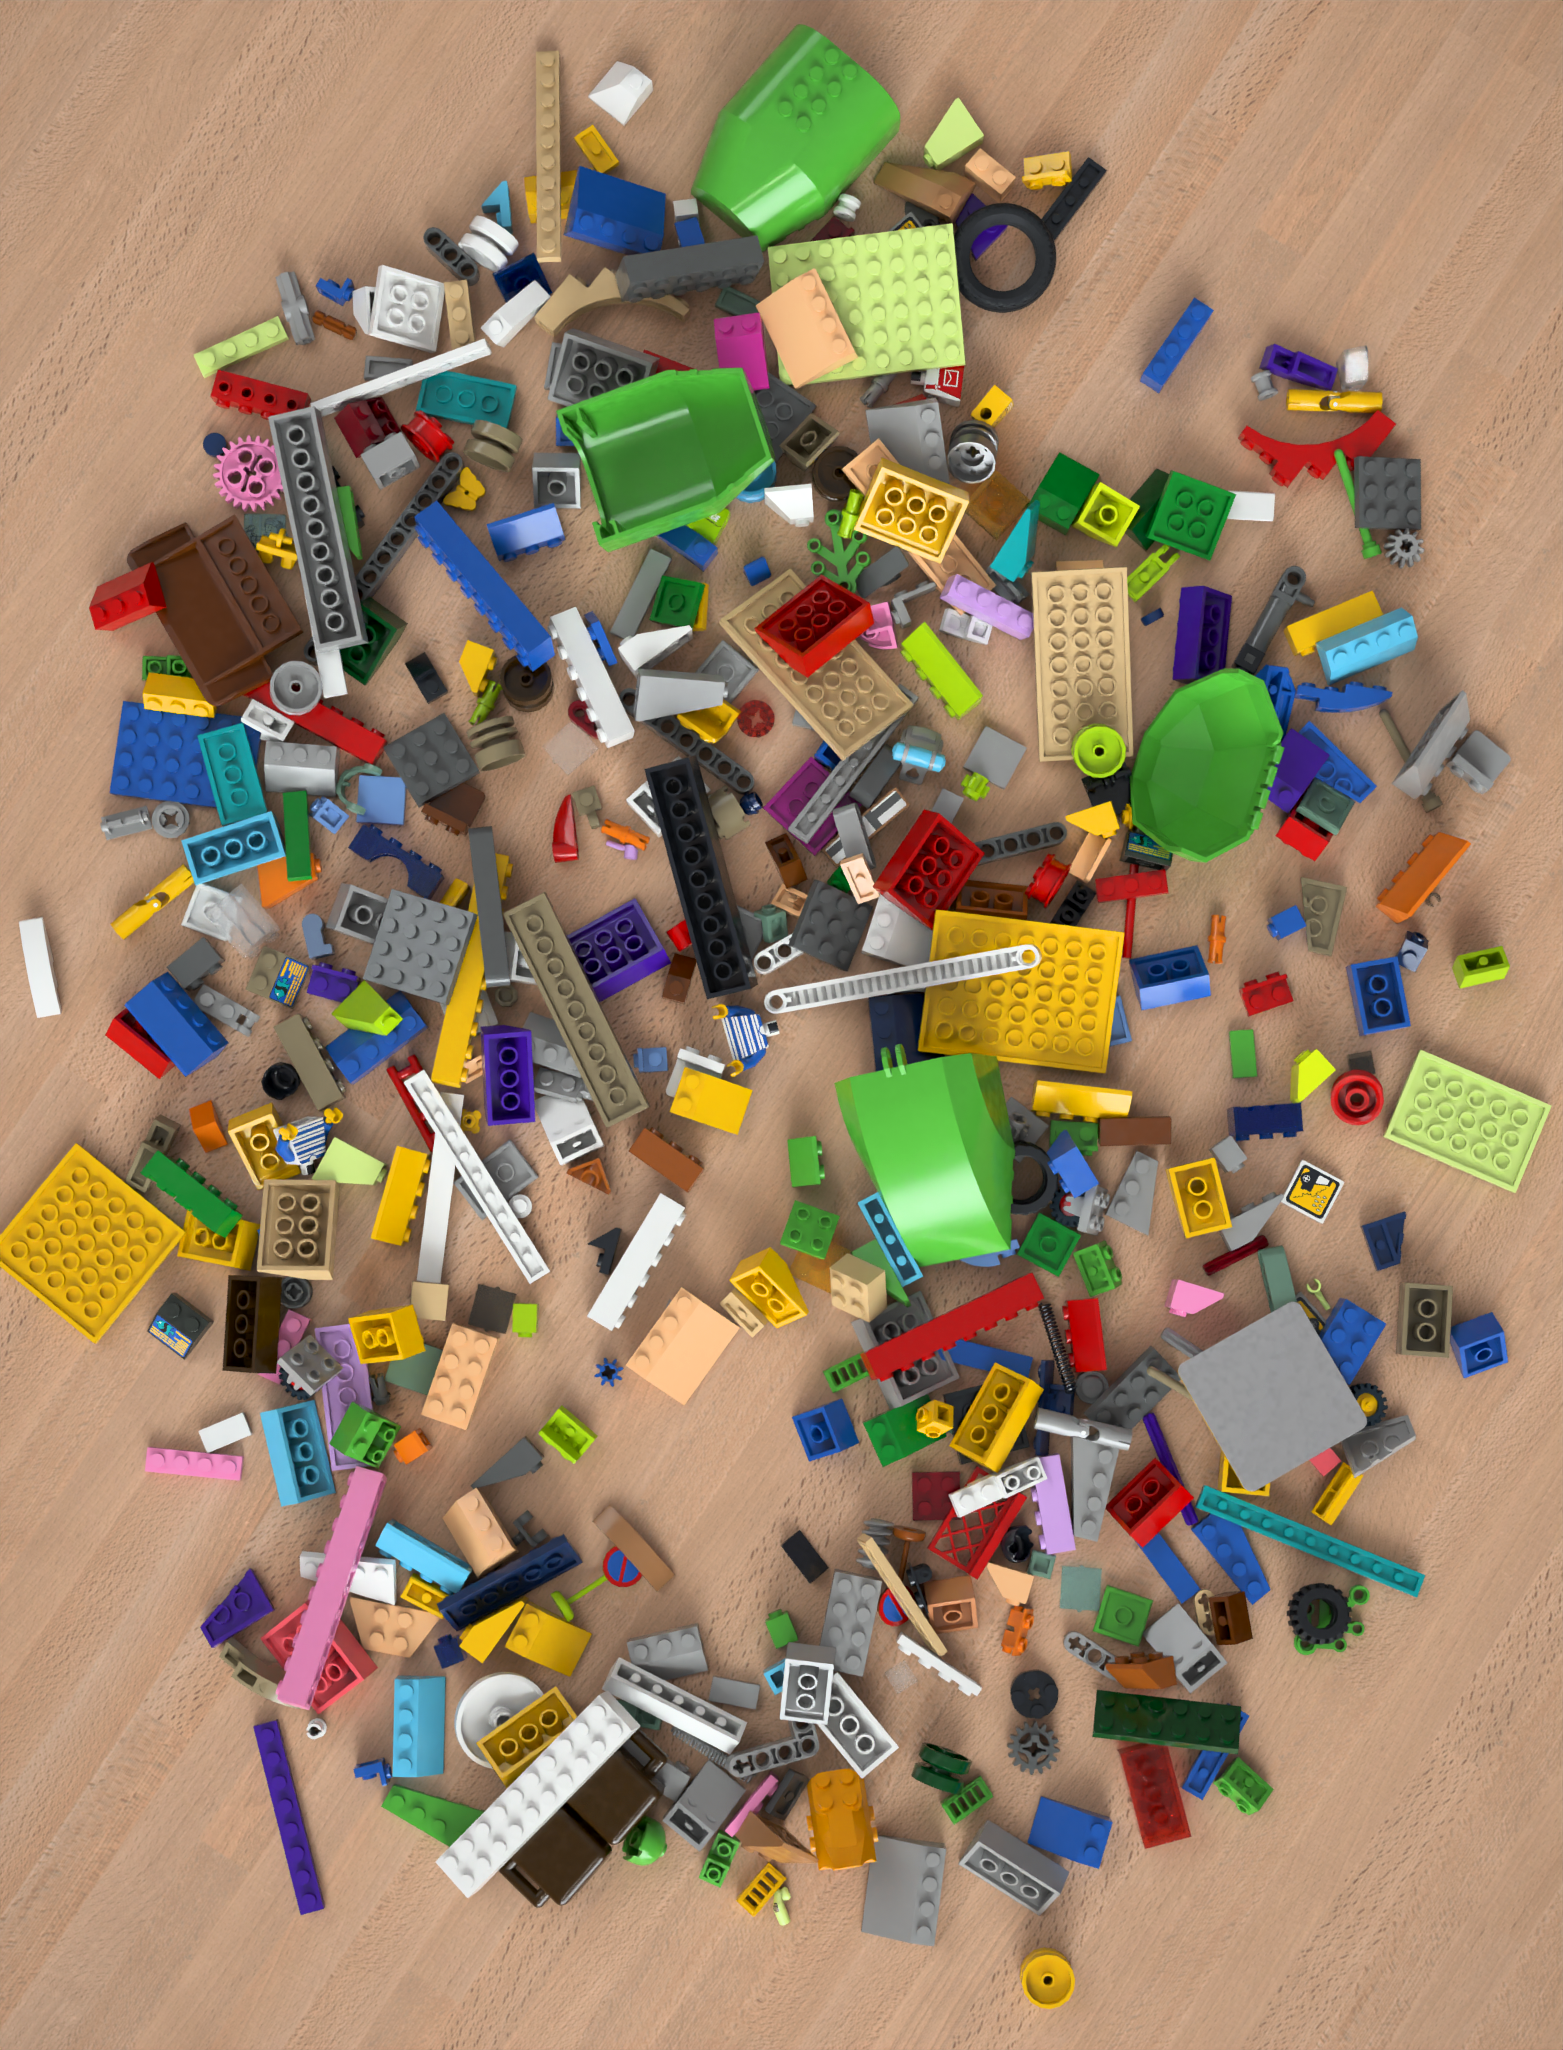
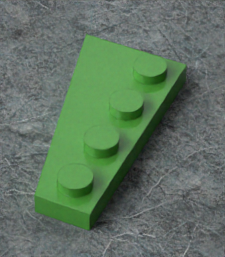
M397 1784L393 1785L381 1806L449 1847L485 1812L482 1809L479 1810L465 1804L451 1802L444 1798L434 1797Z

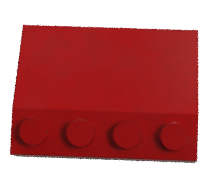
M821 574L754 629L791 668L808 678L874 624V619L868 601Z
M924 809L878 877L873 888L892 904L933 931L935 909H949L985 853L940 813Z

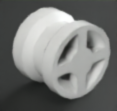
M840 194L838 198L839 205L834 208L833 213L845 221L853 222L856 218L855 212L860 208L861 202L851 195Z

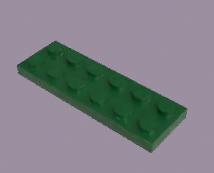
M1097 1690L1092 1737L1238 1754L1241 1706Z

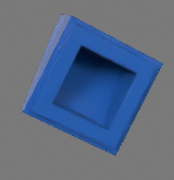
M763 556L743 567V572L751 586H755L771 577L770 569Z

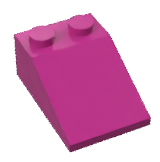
M760 312L714 319L719 368H743L753 390L770 388L764 326Z

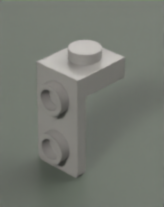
M924 581L916 585V589L907 592V590H903L894 595L895 598L891 601L894 611L891 612V615L896 625L900 624L902 629L911 626L912 621L904 603L935 591L937 587L935 582L929 583Z

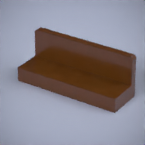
M1170 1116L1100 1118L1098 1142L1100 1146L1171 1144L1172 1119Z

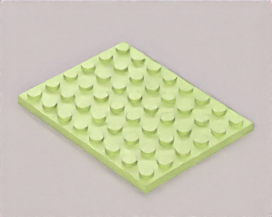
M953 223L768 247L772 294L794 278L815 268L858 356L857 359L808 384L966 365ZM777 352L780 380L789 387L794 386Z

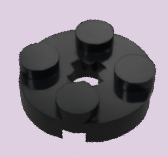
M1039 1669L1021 1672L1015 1677L1010 1687L1011 1701L1014 1708L1027 1718H1043L1055 1708L1058 1701V1688L1055 1681L1049 1674ZM1039 1688L1038 1694L1040 1697L1030 1700L1028 1690Z

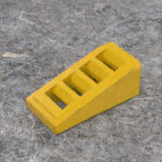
M768 1862L736 1897V1901L755 1917L787 1878ZM767 1872L777 1880L775 1884L765 1876ZM760 1880L770 1887L768 1891L758 1883ZM754 1887L764 1895L762 1898L752 1891ZM747 1895L757 1903L755 1906L746 1899Z

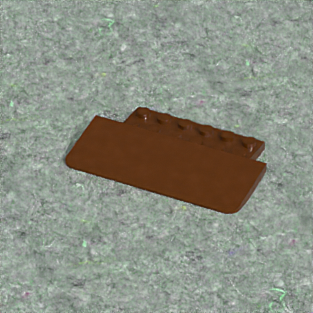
M235 514L196 538L185 522L147 540L128 553L127 563L132 571L150 562H154L167 606L157 611L156 614L205 700L212 706L224 705L269 683L273 676V671L264 656L304 633Z

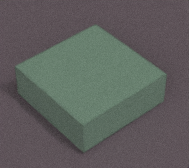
M1032 1549L1027 1573L1051 1579L1056 1555H1047L1045 1552Z

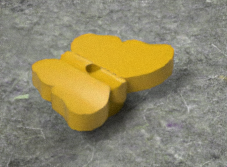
M465 467L460 474V485H457L456 491L445 496L443 503L446 506L461 507L462 510L474 511L477 507L476 502L478 498L483 497L486 491L481 482L471 473L470 469Z

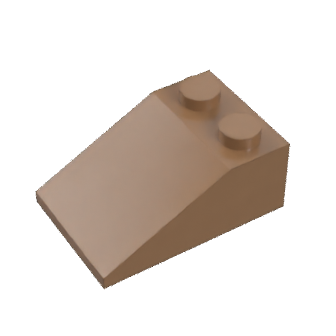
M752 1811L749 1812L735 1835L742 1842V1848L750 1853H754V1851L759 1852L758 1855L769 1862L774 1859L780 1863H817L819 1860L785 1827Z

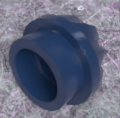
M747 792L740 799V806L747 815L758 814L759 810L763 808V803L756 792L750 794Z

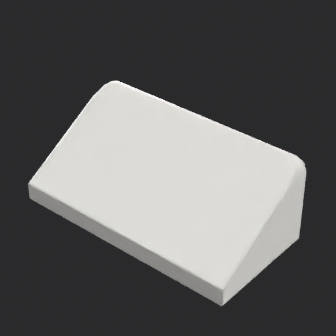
M1229 491L1235 493L1236 497L1227 519L1273 521L1275 493Z

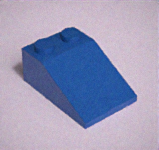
M1041 1796L1027 1843L1072 1861L1099 1869L1113 1822L1108 1816Z

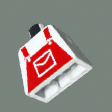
M964 365L914 371L911 374L910 384L924 385L923 395L927 399L935 398L938 402L959 407Z

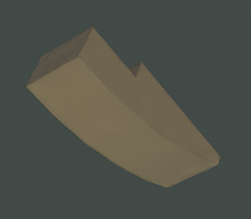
M161 1114L154 1119L146 1139L140 1145L125 1183L144 1193L148 1191L153 1180L144 1177L140 1172L157 1150L166 1155L168 1154L181 1127L179 1123Z

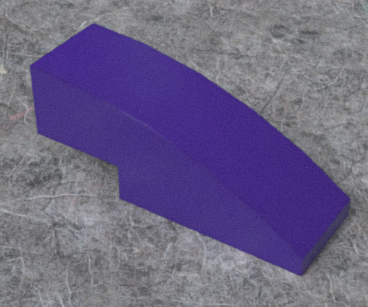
M1277 344L1266 347L1259 369L1264 371L1270 370L1271 374L1326 391L1332 390L1338 368L1300 351L1294 353Z

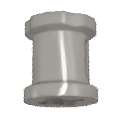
M1270 370L1257 373L1251 377V381L1255 383L1259 395L1257 397L1259 401L1269 399L1278 394V390L1272 384Z

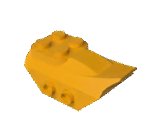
M847 1768L816 1774L807 1784L811 1815L806 1816L808 1831L813 1830L814 1837H809L811 1852L816 1851L817 1858L819 1859L818 1869H832L834 1871L860 1867L864 1863L876 1862L874 1842H878L877 1828H871V1821L875 1820L873 1806H868L864 1777L861 1778L855 1770Z

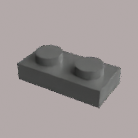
M789 1768L764 1810L770 1815L785 1821L810 1779L804 1774Z

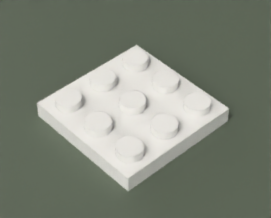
M385 265L379 266L369 335L429 353L436 352L445 294L444 283Z

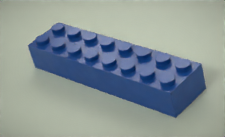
M435 501L414 516L417 525L415 530L419 534L418 540L425 549L428 547L433 552L432 557L437 564H443L446 567L448 577L453 582L457 581L461 585L460 590L467 599L472 598L477 612L481 616L484 614L489 619L488 624L495 633L499 631L502 634L504 644L509 650L514 649L518 655L516 657L522 666H528L533 672L555 656L552 639L548 632L438 501Z

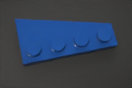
M1310 721L1298 732L1330 755L1315 778L1358 803H1361L1377 787Z
M1209 1513L1191 1528L1192 1532L1239 1590L1245 1591V1596L1252 1605L1271 1590L1240 1525Z

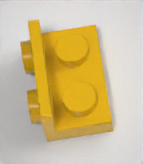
M1069 151L1024 158L1022 182L1031 190H1038L1043 188L1044 185L1051 184L1052 186H1063L1066 184L1065 182L1072 181L1071 154Z

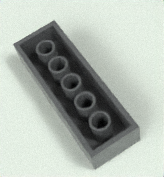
M756 235L623 256L615 274V279L621 301L636 303L644 298L660 299L669 294L680 296L687 293V291L696 290L697 292H704L712 287L723 289L737 283L741 285L750 284L757 277L764 263V258L758 236Z

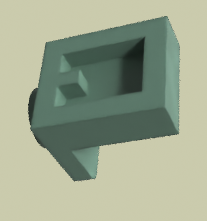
M773 904L762 906V909L754 911V917L762 920L764 942L772 943L788 936L785 910L777 908Z

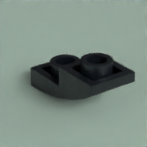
M1077 880L1050 923L1076 926L1097 893Z

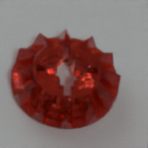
M752 700L740 708L741 712L737 717V723L741 732L749 737L757 738L769 733L774 725L775 718L773 710L767 703ZM758 710H760V719L763 722H757L756 726L754 725V728H752V720L749 717L755 716Z

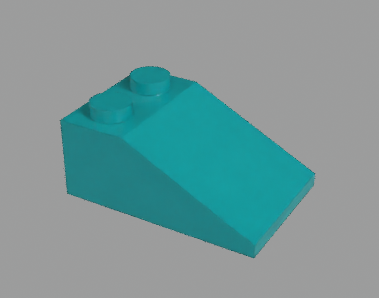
M1035 500L1025 510L990 565L992 569L1012 582L1018 577L1022 579L1034 564L1031 559L1035 554L1040 506L1038 500Z

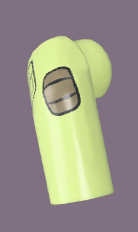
M787 1887L778 1888L774 1893L773 1910L780 1925H786L791 1920L784 1904L785 1900L791 1898Z

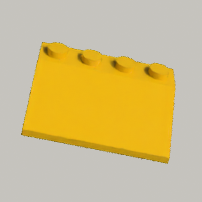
M881 457L854 530L941 564L968 506L969 494L965 490Z

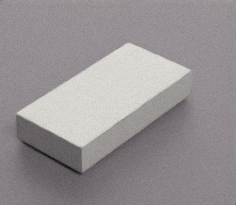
M244 1412L199 1431L207 1453L253 1434Z

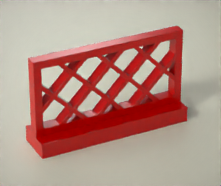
M976 1466L964 1487L968 1483L975 1481L979 1473L983 1476L989 1475V1473ZM1018 1492L1006 1498L1005 1501L992 1502L993 1504L971 1512H978L979 1525L967 1528L964 1515L961 1517L964 1529L951 1532L949 1522L952 1518L957 1517L952 1505L927 1549L978 1580L1027 1497ZM994 1507V1520L983 1523L981 1510ZM947 1527L948 1533L943 1534L944 1530ZM981 1528L983 1538L980 1542L971 1544L968 1531ZM965 1532L968 1545L955 1548L952 1535ZM949 1536L952 1549L940 1551L935 1548L940 1538ZM969 1549L971 1558L966 1566L958 1562L957 1551ZM953 1553L954 1559L947 1554Z

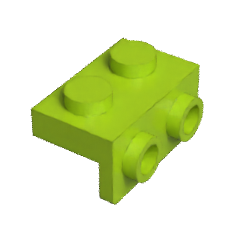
M562 1405L538 1432L547 1444L556 1448L566 1460L571 1461L573 1464L577 1462L598 1437Z

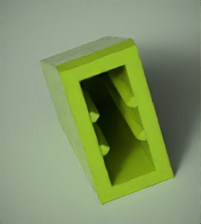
M365 980L331 1013L346 1028L385 1036L403 1020L391 1005Z

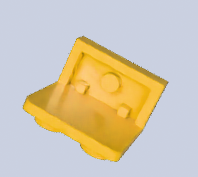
M723 699V704L720 706L680 713L676 717L680 720L682 726L699 733L702 740L708 743H716L728 733L741 711Z

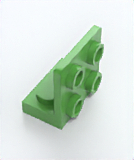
M795 1200L780 1244L811 1256L825 1259L840 1216Z

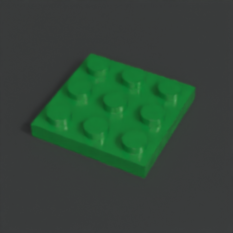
M1171 470L1145 537L1210 561L1236 494Z

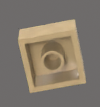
M848 1253L830 1267L833 1306L869 1323L887 1309L885 1270Z

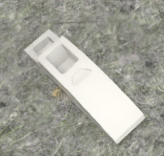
M1034 1457L1001 1469L998 1473L994 1472L968 1483L966 1487L948 1495L957 1517H962L1001 1498H1008L1046 1480L1047 1476L1039 1457Z

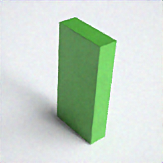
M1253 1029L1229 1031L1232 1078L1257 1077Z

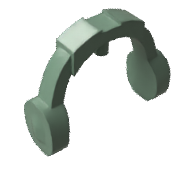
M365 763L364 766L346 769L341 774L339 782L336 784V794L347 805L346 809L353 813L364 815L365 808L346 799L345 787H350L351 783L348 781L357 773L381 776L382 769Z

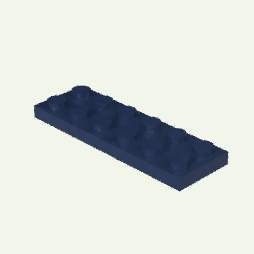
M563 1534L551 1539L545 1545L531 1550L525 1556L509 1562L505 1567L489 1573L485 1578L467 1585L463 1590L454 1595L447 1596L443 1601L437 1603L440 1613L458 1632L469 1624L478 1621L578 1566L583 1561L579 1553Z

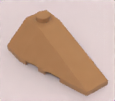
M889 162L884 163L874 180V184L950 224L953 223V225L977 185L975 182L954 172Z

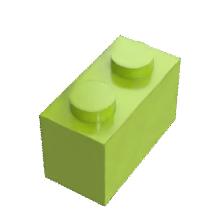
M1498 946L1457 956L1452 970L1459 989L1504 979L1510 965L1503 946Z

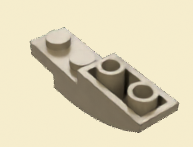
M233 1637L226 1642L219 1657L234 1669L231 1677L264 1698L288 1707L301 1709L282 1703L277 1699L276 1689L280 1680L283 1681L286 1674L283 1668L275 1662L270 1666L266 1665Z

